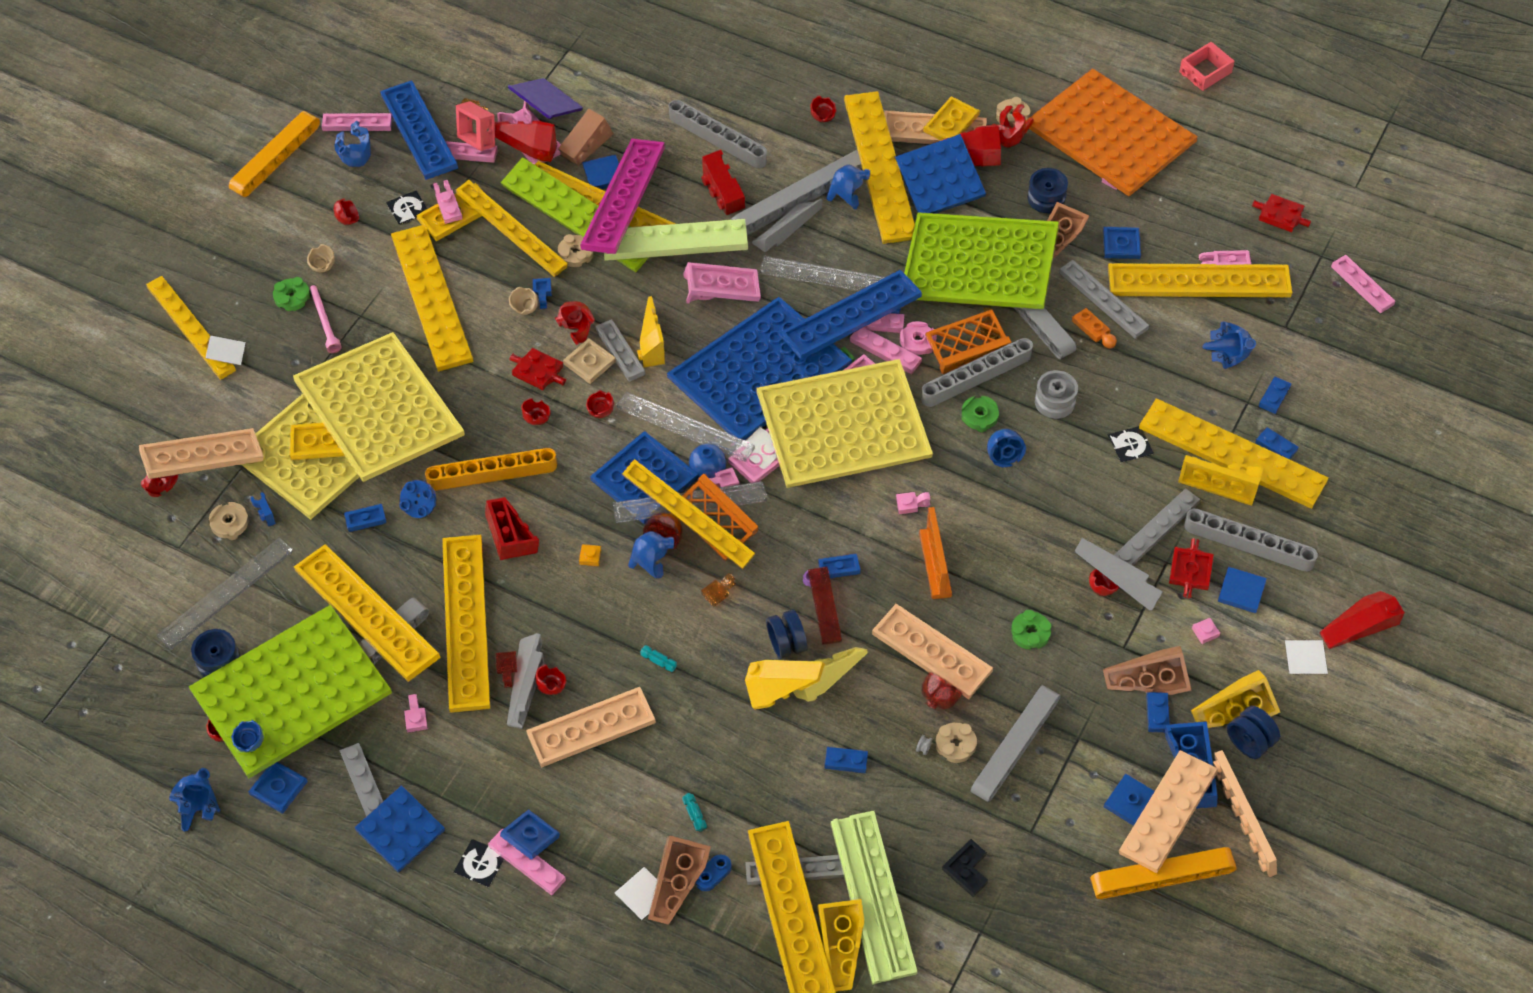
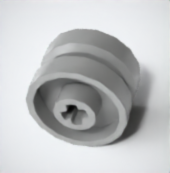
M1054 370L1043 374L1037 383L1035 396L1037 410L1042 415L1054 419L1064 418L1071 414L1075 408L1078 392L1076 380L1064 371Z

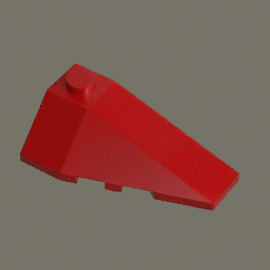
M508 121L494 122L495 138L534 159L552 161L557 149L554 124L541 121H532L531 124H525L523 121H518L517 124H511Z
M998 125L979 126L975 130L960 133L974 166L1001 165Z
M1379 591L1361 598L1322 629L1320 635L1327 647L1331 649L1400 625L1405 612L1395 596Z

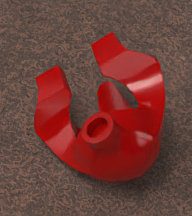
M1023 104L1017 105L1012 112L1015 119L1013 128L1010 126L1007 117L1013 106H1006L1000 113V125L998 126L1000 145L1010 148L1017 145L1034 123L1033 118L1026 122L1025 116L1021 114L1025 107Z
M579 301L565 302L560 307L558 316L555 317L560 327L578 329L577 332H571L570 334L576 345L586 341L590 325L595 321L588 306Z

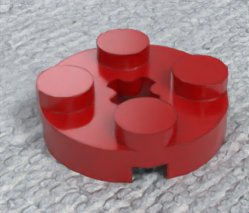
M179 474L148 479L146 475L141 481V486L151 497L162 496L161 492L164 490L168 492L173 488Z

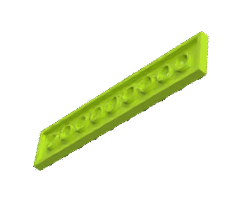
M523 157L501 182L504 188L575 234L583 237L599 207ZM649 257L620 259L617 261L636 273Z

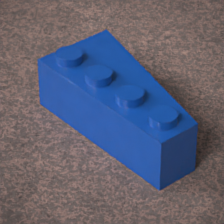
M1207 721L1165 725V738L1174 759L1181 750L1213 766ZM1215 777L1196 809L1217 807L1218 795Z

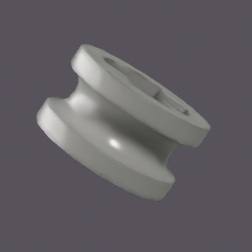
M922 735L916 752L922 751L923 755H927L933 739H927L925 735Z

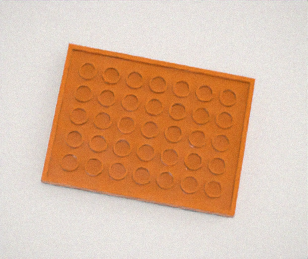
M1093 68L1033 114L1030 118L1034 119V123L1029 128L1099 177L1104 178L1127 196H1131L1197 142L1198 137Z

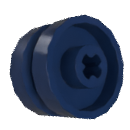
M1042 168L1035 171L1029 181L1027 198L1030 206L1038 212L1052 213L1057 202L1065 205L1068 190L1067 177L1061 171L1053 168Z
M794 609L784 612L782 619L777 615L766 618L769 639L778 659L790 657L791 649L796 654L808 650L802 623Z
M211 629L199 634L191 647L192 658L203 677L240 657V652L232 635L221 629Z
M1252 705L1243 710L1240 716L1234 718L1227 725V733L1232 743L1240 752L1252 759L1260 758L1281 737L1280 730L1271 716L1259 707Z

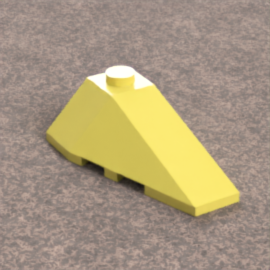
M855 647L833 654V659L820 658L815 660L816 662L825 663L820 681L802 691L797 689L793 693L797 698L804 699L807 702L816 700L817 696L825 693L868 653L867 649Z

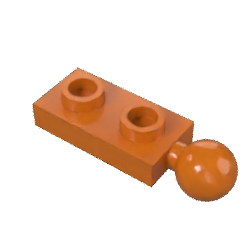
M1087 308L1072 316V322L1095 342L1102 339L1104 347L1108 349L1115 347L1117 339L1114 335L1110 334V328Z

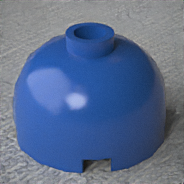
M1001 429L993 433L989 438L987 451L990 459L996 466L1010 467L1013 466L1011 463L1022 460L1026 452V445L1023 438L1016 431Z
M702 444L696 447L689 458V467L698 473V478L703 474L708 478H715V473L725 470L727 467L723 451L713 444Z

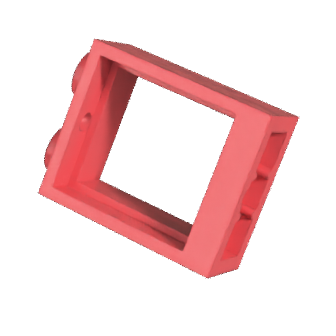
M1210 42L1182 59L1179 72L1204 91L1231 74L1235 61L1214 43ZM1207 59L1218 69L1205 77L1194 66Z
M471 101L456 105L457 138L480 151L495 147L494 114ZM472 119L476 120V133L473 132Z

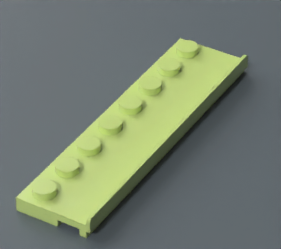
M745 219L630 227L627 229L616 254L604 253V259L606 261L748 250Z
M875 812L855 814L839 820L833 819L831 821V828L850 900H862L864 926L861 944L872 985L917 975L916 964Z

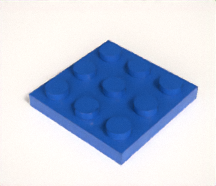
M401 785L355 826V830L399 873L445 831V827Z

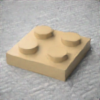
M588 338L567 356L563 362L566 367L591 384L616 362V359Z

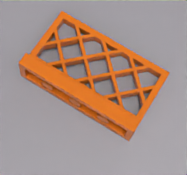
M993 310L934 329L925 334L940 364L942 374L958 369L1012 343L1009 336L1006 337ZM990 316L992 325L982 323V319ZM972 323L977 325L975 332L966 329V324ZM979 326L989 330L987 336L977 333ZM956 329L960 331L958 338L949 335V330ZM993 331L998 333L1001 338L995 340L989 338V335ZM963 332L972 336L970 342L960 339ZM940 335L944 337L942 343L934 341L932 336ZM975 337L985 340L984 344L980 346L972 342ZM946 338L956 342L954 348L944 345ZM961 343L968 346L966 351H959L956 349L957 344ZM941 349L950 351V356L942 358L940 354Z
M705 474L701 475L698 481L682 495L692 504L704 503L703 513L707 516H718V525H720V516H729L731 518V526L721 527L731 529V535H733V529H742L746 535L738 540L743 544L758 532V525ZM698 487L704 492V499H693V492ZM706 503H715L718 506V512H706ZM704 540L724 561L728 559L724 554H722L710 543Z
M930 507L928 508L926 529H920L919 535L932 599L952 597V591L935 508Z

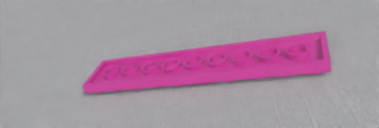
M631 138L580 244L581 250L616 254L665 149V142Z

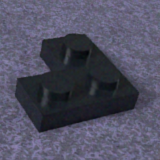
M970 839L942 866V870L974 897L988 884V879L974 868L986 856L987 852Z

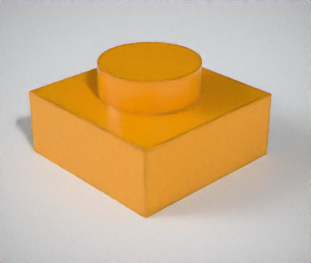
M582 544L579 564L599 566L601 546Z

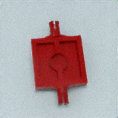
M1271 194L1265 203L1254 200L1252 207L1261 210L1259 221L1291 233L1298 224L1308 228L1310 226L1311 220L1302 218L1305 206L1297 202Z
M532 348L522 358L514 353L510 356L509 360L517 363L516 367L512 370V376L534 387L544 390L552 382L562 386L566 383L565 378L558 376V373L563 368V362L535 348Z
M1195 538L1191 540L1190 548L1175 547L1173 552L1169 584L1183 586V597L1185 598L1187 592V598L1192 597V588L1208 591L1214 554L1198 550L1200 540L1196 539L1195 543Z

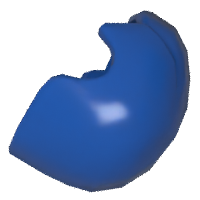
M251 720L242 721L233 730L231 738L233 745L239 751L252 752L262 745L264 735L260 725Z

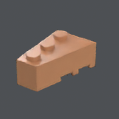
M588 109L558 150L564 158L579 166L614 133L604 117Z

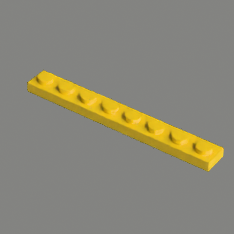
M470 180L456 189L458 196L553 277H556L567 268V262Z
M163 276L146 284L148 290L220 380L236 371L232 363L206 358L210 335Z
M634 459L622 473L625 478L741 569H744L754 557L755 553L637 460Z

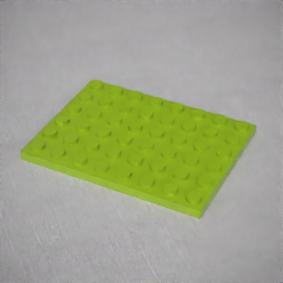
M917 213L904 274L922 292V297L917 300L1044 309L1059 222Z
M331 605L188 686L248 779L392 694L391 688ZM253 720L263 730L264 739L262 745L255 751L241 752L233 745L231 738L233 730L242 721Z

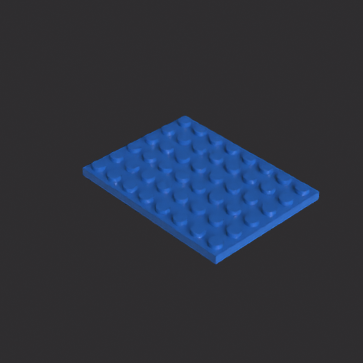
M778 297L669 371L667 377L740 444L759 427L762 428L767 425L756 392L757 388L843 371L852 364V360L834 344L801 360L781 338V331L804 320V318Z

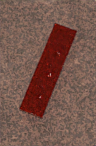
M828 567L808 569L822 645L842 642Z

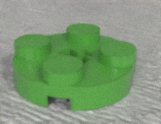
M295 277L277 282L274 285L273 298L279 308L282 307L287 311H295L305 306V302L310 299V291L302 278Z
M974 396L967 399L962 406V421L968 427L978 432L987 431L998 421L999 411L997 403L989 397L981 396V398H975ZM976 411H983L984 413L983 415H978Z
M1025 610L1024 613L1019 614L1012 622V638L1021 648L1029 650L1038 647L1037 649L1042 648L1050 639L1051 623L1043 615L1032 610ZM1027 628H1034L1036 632L1028 633Z

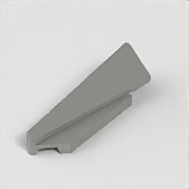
M822 199L815 202L797 204L764 234L754 239L752 244L764 252H767L774 245L778 247L822 208Z
M1082 538L1075 552L1148 610H1153L1163 591L1146 583L1149 575Z
M536 633L520 640L507 726L523 729L537 687L535 681L536 672L539 667L544 665L543 653L540 652L542 647L541 634Z

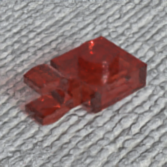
M516 651L496 653L497 674H503L504 688L513 687L512 673L517 672Z

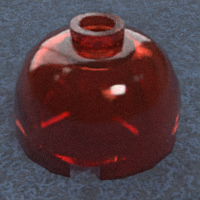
M662 512L651 516L643 528V534L653 531L664 538L673 537V550L676 549L682 539L683 528L681 522L670 513Z
M931 672L925 677L921 688L922 696L927 700L925 704L934 710L937 707L941 709L953 707L963 693L953 685L951 686L946 683V680Z

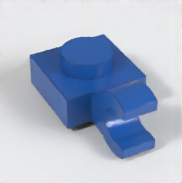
M551 278L532 279L533 291L539 297L540 309H547L546 296H552Z
M261 492L262 498L257 501L252 496L251 502L254 507L260 508L258 514L261 520H266L268 527L276 523L265 494Z

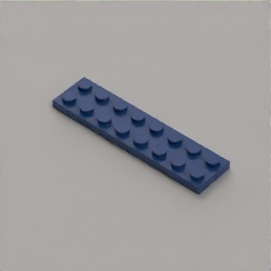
M411 80L380 91L381 97L392 114L425 180L458 169L455 158L413 81Z
M899 270L781 331V338L802 360L922 297V292L902 270Z

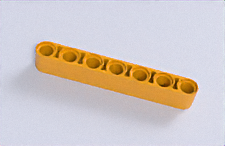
M302 111L230 180L229 189L243 197L249 196L318 129L320 119L306 111Z
M543 448L431 466L425 471L427 483L432 486L434 491L550 473L557 468V458L553 449Z
M1222 847L1167 858L1158 873L1137 864L1097 872L1090 877L1096 898L1106 899L1230 874L1237 869L1231 849L1229 847Z

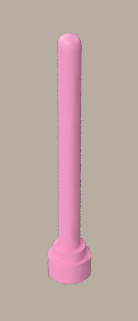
M312 285L310 291L327 337L325 344L329 353H337L342 348L340 340L334 337L318 289L315 285Z

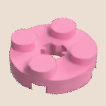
M911 322L907 324L906 328L901 330L900 344L904 349L915 355L930 354L933 350L925 334L934 329L928 327V324L925 322ZM937 335L932 336L934 341H936ZM916 336H920V339L923 338L922 340H915Z

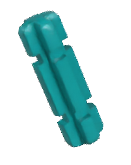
M647 645L640 651L641 656L646 659L650 658V661L661 667L665 666V669L673 672L677 667L675 660L668 659L666 655L656 650L652 651V648Z
M687 793L682 797L683 803L687 805L686 810L691 821H694L695 830L701 832L707 828L705 819L702 820L703 815L698 804L695 803L694 795Z

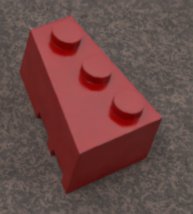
M720 149L702 156L703 176H701L704 186L709 188L711 197L717 200L719 209L723 210L726 215L745 208V196L736 178L731 177L728 171L730 170L729 164H724L722 160L723 152Z
M505 497L486 500L485 515L499 559L504 560L538 553L539 539L531 533L529 526L519 518V514Z

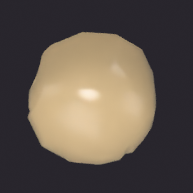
M320 244L318 248H312L307 257L308 266L313 271L319 273L329 271L335 263L334 252L330 246Z
M517 287L509 296V305L515 312L521 315L533 313L539 303L538 295L530 288Z

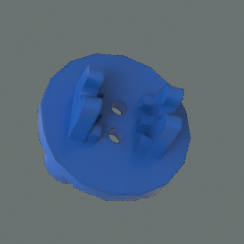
M422 480L407 482L400 493L399 505L401 510L415 518L426 517L432 513L436 506V494L432 486Z

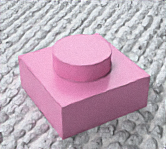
M1211 618L1192 626V630L1201 644L1220 636V632Z

